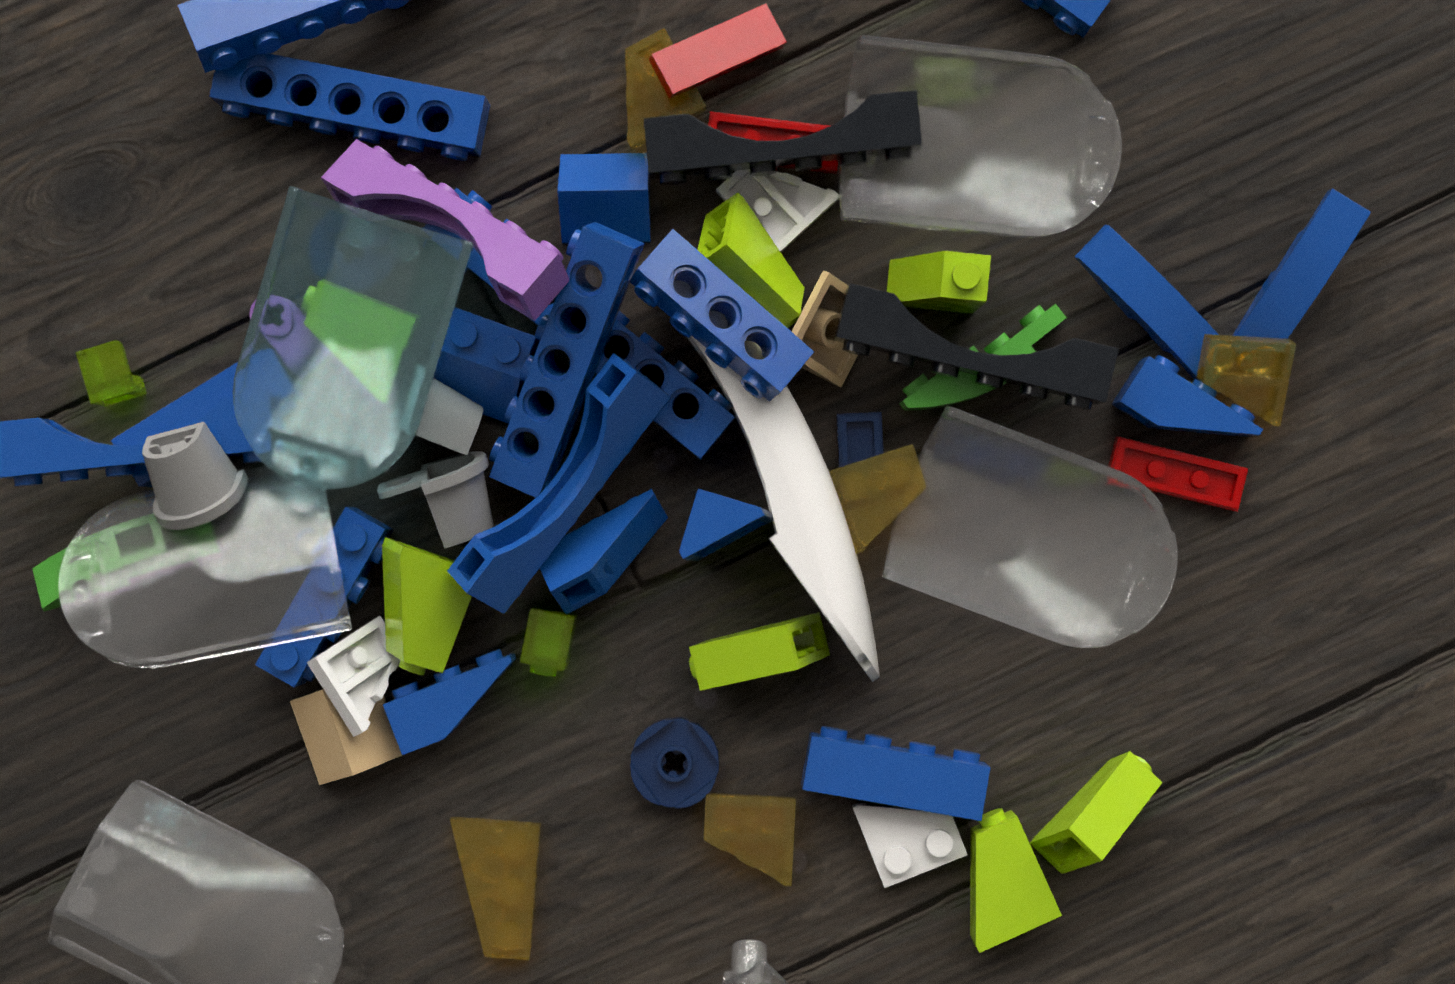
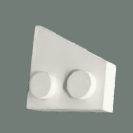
M750 169L736 170L731 178L725 180L716 189V193L724 201L739 192L780 252L784 251L840 198L839 194L834 190H825L806 183L801 178L788 173L777 172L770 175L751 176Z
M378 616L308 661L307 664L354 737L368 729L371 723L368 718L375 703L383 698L389 685V676L392 672L396 671L400 659L386 651L385 622L381 616Z
M865 803L852 805L884 888L968 855L953 816L898 806H871Z

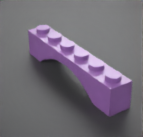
M356 139L321 177L336 204L366 222L384 220L418 221L436 225L458 235L474 247L484 259L487 276L500 301L534 321L570 280L562 264V254L551 243L544 240L540 243L529 238L525 231L514 222H501L494 218L492 213L482 204L476 201L472 204L464 201L445 183L434 184L427 180L426 176L418 168L411 164L406 166L399 164L380 146L371 148Z

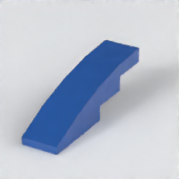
M1333 188L1327 191L1305 229L1297 234L1277 269L1270 273L1228 341V346L1238 356L1261 370L1267 368L1347 252L1371 213L1369 210Z
M1105 224L1075 255L1079 263L1128 318L1136 320L1163 351L1174 356L1193 379L1208 385L1236 356V353L1193 306L1109 225Z

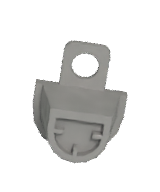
M421 365L414 375L393 424L394 429L378 469L386 473L388 472L404 431L467 456L481 421L483 406L433 378L432 369Z
M205 422L146 438L142 454L155 494L153 514L162 527L173 530L194 528L218 518L240 501L247 486V474L244 469L237 471Z
M482 451L468 452L467 456L457 454L421 465L420 471L378 485L377 493L380 499L422 487L444 549L469 541L475 534L493 527L484 471L489 466V461L486 454Z

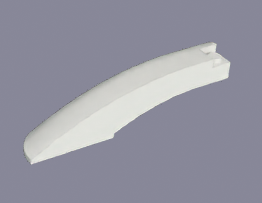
M680 280L673 281L674 289L680 296L685 298L693 297L692 289L686 282ZM709 311V318L714 326L721 329L728 327L727 320L722 313ZM693 336L688 338L708 366L726 399L733 405L732 411L748 443L764 489L768 509L772 513V524L775 534L770 536L768 540L872 682L880 676L870 609L860 565L831 476L802 412L787 385L770 402L765 397L761 399L756 398L741 385L740 380L742 377L729 366L722 368L715 364L706 355V347ZM745 341L747 354L754 359H762V350L759 345L752 341Z

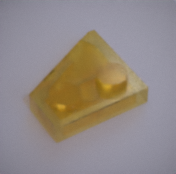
M665 28L625 49L627 75L626 106L628 117L627 142L631 150L646 143L643 118L690 114L694 117L707 110L696 87L669 99L650 64L649 58L653 53L673 45Z
M1204 334L1197 378L1219 393L1229 397L1235 403L1260 416L1271 425L1281 426L1296 343L1290 339Z
M913 444L829 471L843 509L855 554L862 553L875 537L887 528L910 503H913L927 489Z
M708 793L705 804L704 841L722 851L729 852L748 866L755 867L768 874L780 884L792 886L796 799L795 797Z

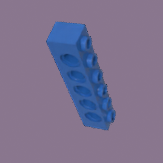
M257 54L238 61L236 65L229 69H215L209 96L222 106L223 113L231 116L249 118V113L253 112L266 115L265 120L267 122L286 127H292L294 120L309 123L310 130L326 135H336L337 129L354 132V139L373 144H379L381 138L398 141L397 147L413 152H423L424 146L442 149V156L459 161H467L468 155L480 157L490 110V104L486 96L274 54ZM271 79L273 85L270 93L265 97L256 98L254 96L256 84L261 80ZM305 88H316L317 95L314 102L308 106H298L297 98L299 93ZM350 96L360 97V107L354 114H341V105L346 98ZM398 104L405 107L404 116L399 122L389 124L384 121V114L390 106ZM434 114H447L449 122L444 130L440 132L428 130V121Z
M597 222L582 227V230L577 229L573 233L566 254L571 256L566 270L570 280L555 297L550 315L545 314L539 322L535 333V339L540 340L535 355H530L522 367L519 379L524 381V385L519 397L514 396L509 403L504 420L509 422L504 437L500 436L496 440L490 453L489 460L494 462L490 478L536 498L556 476L583 406L586 388L593 380L630 284L629 280L633 276L645 243ZM588 264L594 265L600 270L602 274V284L600 287L592 286L587 281L585 270ZM572 307H576L584 313L586 317L584 329L577 328L571 322L569 314ZM556 349L564 351L569 356V370H564L556 364L554 360ZM540 390L548 392L553 397L554 410H547L541 405L539 401ZM525 431L536 436L539 442L538 450H532L525 444L523 437Z

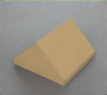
M823 270L792 333L814 351L801 368L838 387H842L858 356L857 354L843 351L844 343L834 341L848 285L831 273Z
M324 689L290 701L319 785L353 776L402 756L383 704L387 703L384 696L374 705L368 718L371 722L368 729L354 737Z

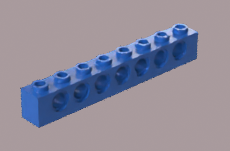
M458 188L454 190L461 199L470 204L476 201L485 206L489 211L493 208L473 190L467 196ZM426 224L422 228L429 237L494 289L487 276L484 259L474 247L470 246L458 235L436 225ZM553 304L548 305L535 321L531 318L529 319L538 326L545 314L550 315ZM572 307L569 314L570 320L581 310ZM619 311L606 346L613 339H623L630 346L629 354L624 361L639 372L648 367H657L663 371L665 378L660 388L671 397L653 421L697 458L702 460L735 420V417L729 413L733 407L732 403L715 389L706 394L694 384L699 378L697 374L679 360L672 366L660 356L664 347L645 332L638 338L625 327L630 320ZM605 349L596 369V374L599 373L608 361L605 356ZM691 395L699 402V411L693 418L681 419L675 415L673 411L674 402L680 396Z

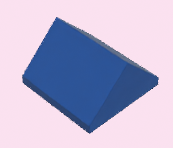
M647 153L560 154L557 192L562 244H569L575 230H582L583 226L593 222H597L642 243L651 242L650 174Z
M698 488L679 552L683 559L699 561L773 521L772 513L761 507Z

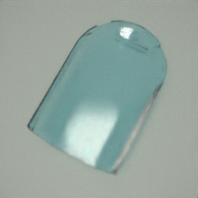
M293 186L289 187L236 367L233 383V405L238 426H241L248 443L254 450V454L268 468L287 480L303 486L320 489H340L352 487L375 478L397 462L412 443L421 423L475 243L353 207Z

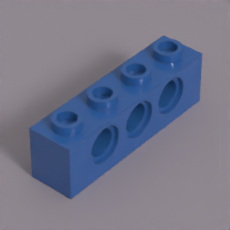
M674 229L666 235L629 280L635 286L634 291L643 302L652 307L657 305L671 317L670 323L679 333L688 338L693 336L706 347V355L715 364L722 368L729 366L742 377L740 380L741 385L756 398L761 399L765 397L770 402L781 393L814 353L809 346ZM680 280L686 282L692 289L693 297L685 298L680 296L674 289L673 281ZM709 311L722 313L727 320L728 327L721 329L714 326L710 321ZM745 341H752L759 345L762 350V359H754L747 354Z

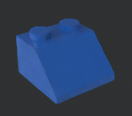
M450 306L435 347L431 367L433 371L432 377L483 406V415L509 424V422L504 420L506 410L513 397H519L524 385V381L519 379L522 367L530 355H535L540 340L535 339L534 335Z

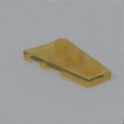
M451 817L450 822L484 957L529 960L532 948L541 823Z

